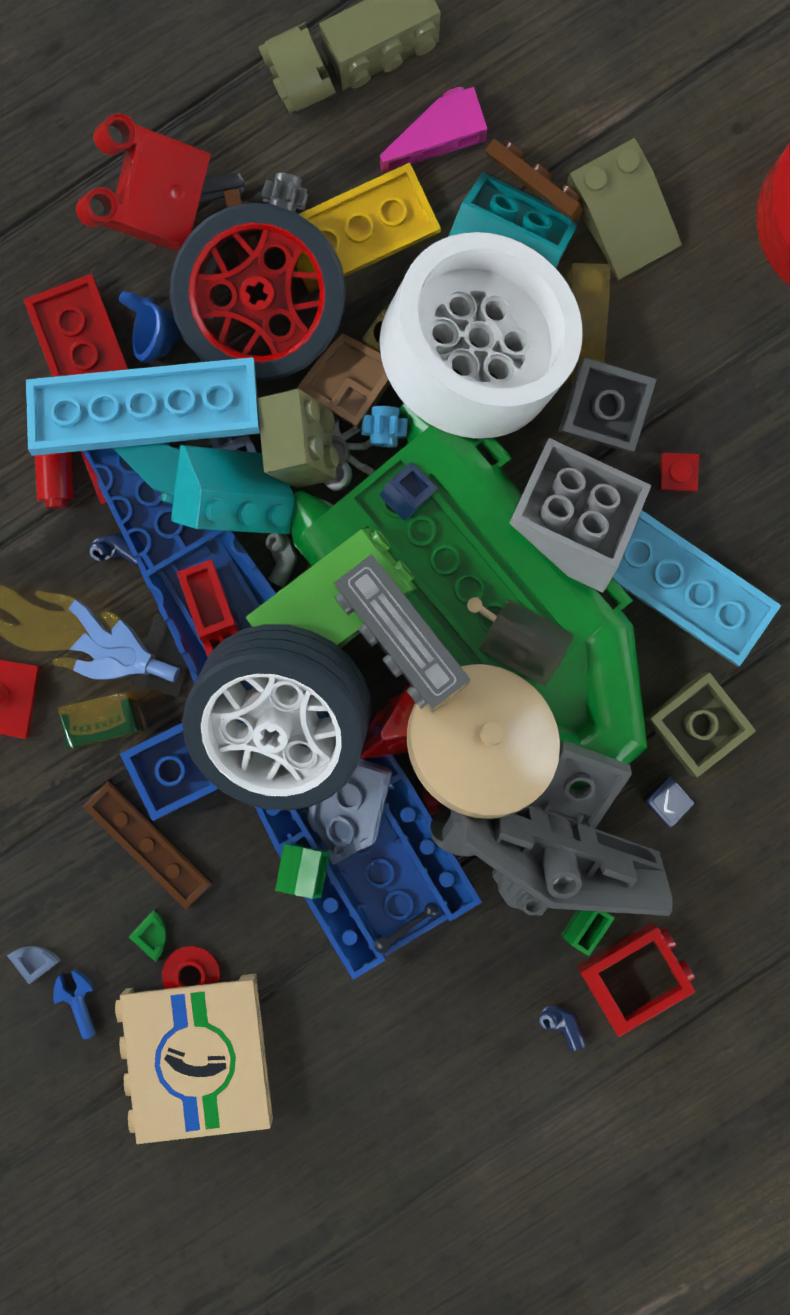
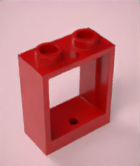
M652 922L577 966L618 1037L695 993L690 983L695 977L685 960L683 959L678 962L671 950L676 947V944L665 927L659 930ZM654 941L679 985L628 1015L623 1016L598 973Z

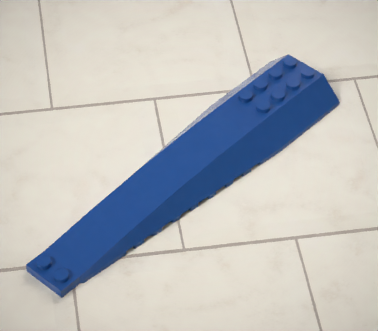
M113 448L82 451L99 478L98 485L141 570L148 588L152 592L164 621H166L175 640L174 642L180 654H182L195 683L208 657L203 643L198 636L177 572L212 559L240 631L252 627L245 617L274 596L276 592L232 531L195 529L172 522L173 505L160 501L161 494L152 489ZM246 680L240 681L246 691L254 688ZM316 711L319 719L331 717L328 711ZM392 755L363 759L388 767L392 771L377 841L332 865L329 859L322 897L318 899L304 897L353 980L384 962L386 956L443 921L447 919L452 921L482 903L454 854L444 851L432 839L430 825L433 819L405 772ZM255 807L280 858L282 857L283 847L286 842L327 851L318 833H314L307 821L309 807L295 810H267ZM433 902L438 906L439 910L436 916H428L392 942L387 952L378 953L374 949V942L377 939L386 938L423 912L427 903Z

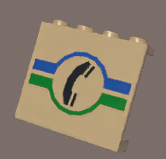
M256 974L241 975L238 981L135 993L133 988H127L122 992L120 1000H116L115 1012L117 1022H123L124 1036L120 1037V1055L122 1059H127L128 1073L124 1074L125 1095L131 1096L133 1110L128 1111V1126L130 1133H135L136 1144L270 1129L273 1116Z

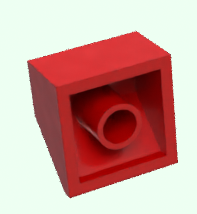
M411 685L403 689L404 693L389 699V704L376 714L368 727L360 759L408 753L407 727L415 704L406 691Z

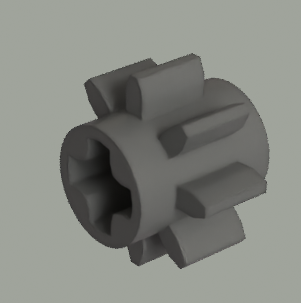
M276 173L274 182L265 180L261 197L264 203L274 204L295 212L296 209L300 211L305 210L308 194L306 188H301L302 179L288 173Z

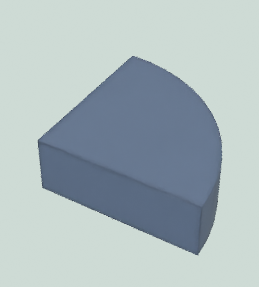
M39 946L22 947L7 955L28 984H31L60 961L56 954Z

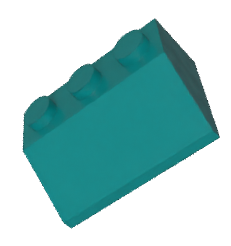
M482 172L463 200L448 237L473 232L501 235L530 247L557 268L580 219L574 224L549 204Z
M180 445L171 516L172 522L195 529L290 534L295 497L289 484L264 473L262 453Z

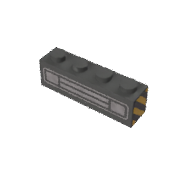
M372 554L334 583L339 592L334 596L337 603L348 616L354 612L363 624L358 627L359 631L372 647L379 643L387 654L382 659L396 678L403 674L408 680L411 687L406 691L420 709L427 705L432 712L470 683V678Z

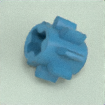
M373 406L372 415H364L362 435L370 436L369 445L388 448L397 447L398 438L405 439L407 437L408 419L399 418V408Z

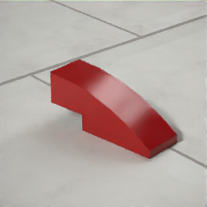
M212 559L177 572L194 625L203 643L207 657L224 639L240 631Z

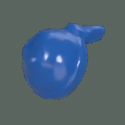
M121 292L119 301L136 312L132 336L133 351L136 358L141 362L151 363L155 359L166 356L181 340L182 335L175 322L173 312L157 305L152 298H144L133 292Z

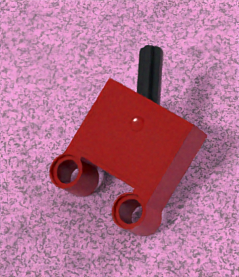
M117 113L99 124L94 132L95 144L104 154L113 156L126 151L116 195L108 188H94L78 200L76 213L79 220L88 227L104 226L177 252L192 232L198 204L225 198L224 191L239 189L241 195L244 192L245 183L240 173L205 178L211 153L138 126L127 115ZM109 126L115 127L120 131L122 136L121 143L112 140L109 135ZM92 198L102 203L104 207L103 217L96 215L92 211L90 206Z

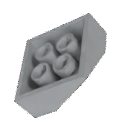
M549 438L515 509L510 524L568 577L603 593L619 567L651 485Z

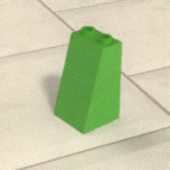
M370 528L361 529L245 618L252 627L264 624H282L311 630L331 640L339 648H342L361 633L358 627L363 623L354 612L348 616L337 603L334 596L339 592L334 583L371 554L405 597L416 589L411 582L414 576L401 560L396 562L387 551L391 548L390 544L378 530L373 532Z

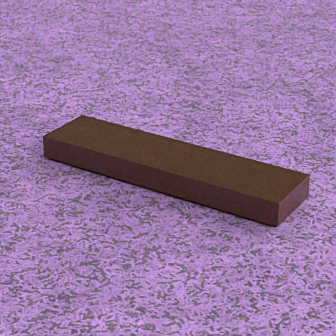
M108 780L82 806L185 910L213 883L111 780Z

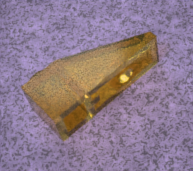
M573 263L569 272L568 285L576 299L581 315L582 345L578 361L567 378V383H573L580 360L588 358L604 363L610 295V264Z

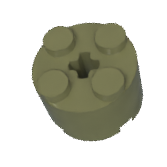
M305 22L266 40L264 44L258 46L267 67L274 77L273 82L281 100L284 101L289 113L299 112L336 94L331 78Z

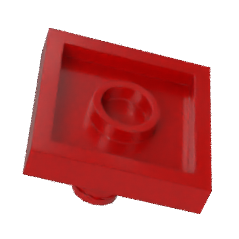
M0 660L1 735L29 738L41 666Z

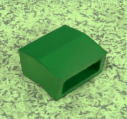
M286 842L283 847L275 891L310 899L321 898L330 851Z
M577 910L561 935L570 945L590 956L615 918L608 912Z

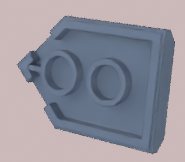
M359 759L357 768L345 786L331 798L309 807L307 821L314 833H318L327 851H330L329 859L332 865L377 841L392 771L388 767Z

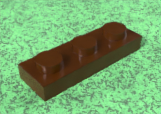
M493 139L485 149L491 161L572 223L576 224L583 215L584 211L578 203L581 197L565 184L561 189L550 181L553 176L535 162L531 167L522 160L524 154L515 145L507 141L503 146L496 139Z

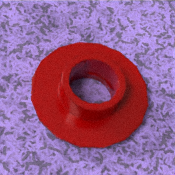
M196 946L182 947L171 953L164 963L162 980L165 989L190 986L186 985L180 977L183 967L189 965L195 966L201 973V980L196 985L219 983V966L213 955L203 948Z

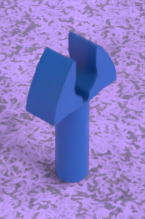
M73 969L71 973L77 985L75 992L67 989L63 974L61 973L57 977L54 986V1004L61 1001L70 1004L82 1038L90 1039L96 1035V1030L84 998L86 992L92 991L95 986L86 975L77 969Z

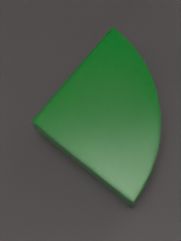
M156 909L129 936L155 962L163 953L167 940L165 922Z

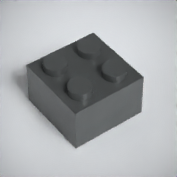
M588 358L580 360L558 432L625 452H635L657 379Z

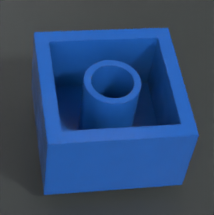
M183 723L120 753L152 821L218 789L206 779L193 762L184 740Z

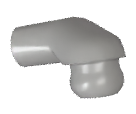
M271 533L266 539V546L270 549L276 565L268 580L284 588L297 563L298 556L291 539L286 534Z

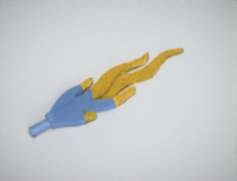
M0 586V608L15 616L22 624L14 626L0 618V635L12 644L30 651L76 650L88 653L94 659L91 662L75 658H55L53 664L74 670L92 679H118L135 674L149 675V673L171 682H176L180 669L156 660V656L146 649L134 630L117 615L107 611L101 614L102 618L109 625L111 633L86 605L75 598L62 594L36 591L35 595L38 598L59 604L65 609V611H50L28 602L8 587Z

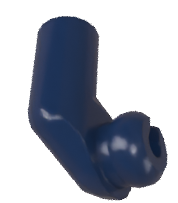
M120 533L98 537L89 547L90 557L95 561L101 562L122 556L135 567L138 566L123 535Z
M556 1005L547 1006L542 1010L539 1016L540 1025L546 1030L551 1028L563 1032L570 1051L582 1049L587 1045L578 1018L574 1012Z

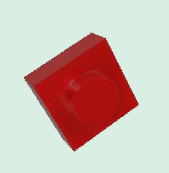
M660 454L659 491H698L699 454Z

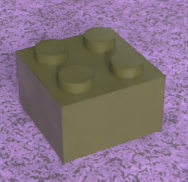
M300 389L257 398L264 473L295 488L337 480L336 467L339 465V456L332 439V431L335 429L332 411Z
M710 672L700 673L644 717L690 776L697 778L756 732Z

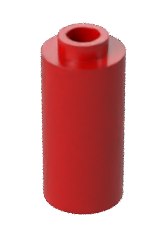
M72 452L34 455L37 501L45 502V508L47 509L67 508V501L75 500Z

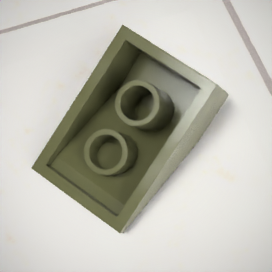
M635 138L569 174L566 185L581 197L578 203L584 211L582 218L617 281L682 246L655 174Z

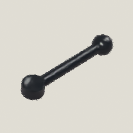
M433 902L427 903L424 911L388 937L377 939L374 942V949L378 953L387 952L392 942L428 916H436L439 910L438 906Z

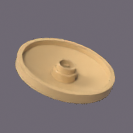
M491 665L461 666L470 678V683L433 712L427 705L420 709L416 703L414 704L407 727V748L410 761L425 789L449 809L474 818L492 819L505 817L524 809L534 802L552 781L560 754L557 724L552 711L541 694L520 676L506 669Z

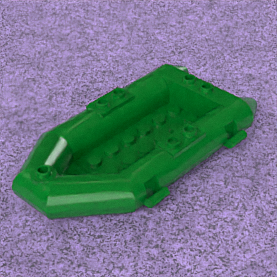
M404 403L399 409L400 418L408 419L407 437H405L407 445L339 502L332 504L302 490L294 494L290 527L292 539L296 548L311 566L315 565L359 530L370 528L373 532L378 530L390 544L391 548L387 551L396 562L401 560L414 576L411 582L416 589L408 594L406 598L460 667L476 664L491 665L511 671L526 680L541 694L552 711L559 732L560 744L564 740L630 764L648 749L634 627L621 611L633 600L612 577L605 589L618 605L615 609H612L596 589L568 577L510 524L522 493L501 469L513 458L495 437L476 439L445 432L424 421ZM480 445L497 462L495 465L491 466L477 450ZM412 462L438 489L405 521L380 497V493L389 480ZM471 598L480 599L482 606L524 635H533L536 639L535 647L525 649L520 640L480 613H471L467 607L468 601ZM377 643V645L381 648V650L386 654V652H385V651L383 650V648L379 645V643ZM577 781L570 787L572 789H582L588 785V782Z

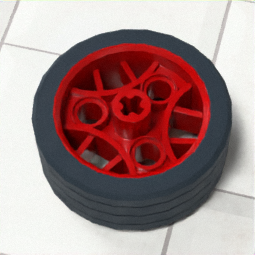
M246 203L227 207L207 217L187 237L177 254L171 273L170 300L175 322L185 342L204 362L253 357L256 381L284 378L306 368L326 350L339 329L345 311L346 284L341 262L332 244L315 225L302 216L274 204ZM256 230L263 231L255 250L241 233ZM235 237L250 256L241 265L230 270L219 248L227 240ZM275 247L282 249L286 255L284 266L278 270L271 269L266 263L268 251ZM304 252L310 258L316 273L295 271L299 259ZM212 256H214L222 272L221 274H204ZM293 277L318 279L320 288L319 300L295 304ZM220 284H225L232 292V299L226 306L218 305L213 298V291ZM264 284L263 292L268 294L267 299H261L256 302V294L252 292V288ZM319 306L314 322L309 327L300 316L298 310ZM276 314L286 315L290 320L291 328L286 335H278L271 328V320ZM209 317H226L220 335L212 327L208 319ZM234 319L244 322L256 330L244 350L236 348L227 342ZM262 336L272 353L260 354L250 352Z

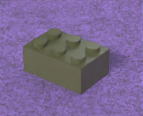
M364 0L320 22L322 51L342 91L350 86L355 89L365 85L372 75L382 70L384 72L395 70L403 63L404 59L414 54L421 56L430 52L436 46V43L439 42L441 12L435 0Z

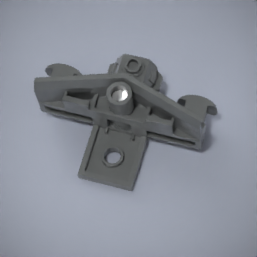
M563 740L560 744L559 761L552 781L546 790L524 809L505 817L492 819L469 817L450 809L451 815L446 823L434 819L431 821L430 834L440 848L459 856L476 855L493 867L492 875L504 901L508 906L522 910L528 915L542 916L548 907L552 909L669 916L672 912V894L660 852L595 829L632 775L630 765ZM577 781L588 782V785L582 789H572L570 787Z

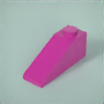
M456 87L445 92L443 97L438 98L380 155L382 174L397 169L409 162L412 165L486 141L487 126L474 87L465 90L463 87Z

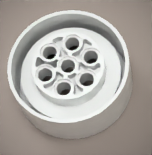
M480 232L453 235L425 249L408 269L385 313L380 331V354L387 378L400 399L417 416L434 427L454 435L469 438H493L507 435L531 422L573 371L582 345V321L578 304L569 285L556 268L543 256L523 243L501 235ZM434 338L439 339L443 344L437 342ZM453 369L461 372L463 376L457 374ZM490 373L494 374L498 379L492 377Z

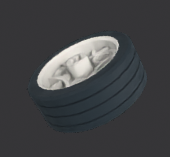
M264 624L246 628L224 639L210 653L185 703L182 720L184 740L193 762L206 779L223 793L244 804L267 810H295L311 807L331 798L347 784L357 768L371 719L370 693L364 676L354 661L331 640L311 630L292 625ZM246 680L254 688L246 691L240 681ZM316 711H328L331 717L319 719Z

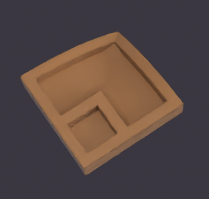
M341 334L317 360L297 389L324 404L332 413L360 430L364 415L371 414L372 407L377 405L391 383L387 378L379 352L345 334Z

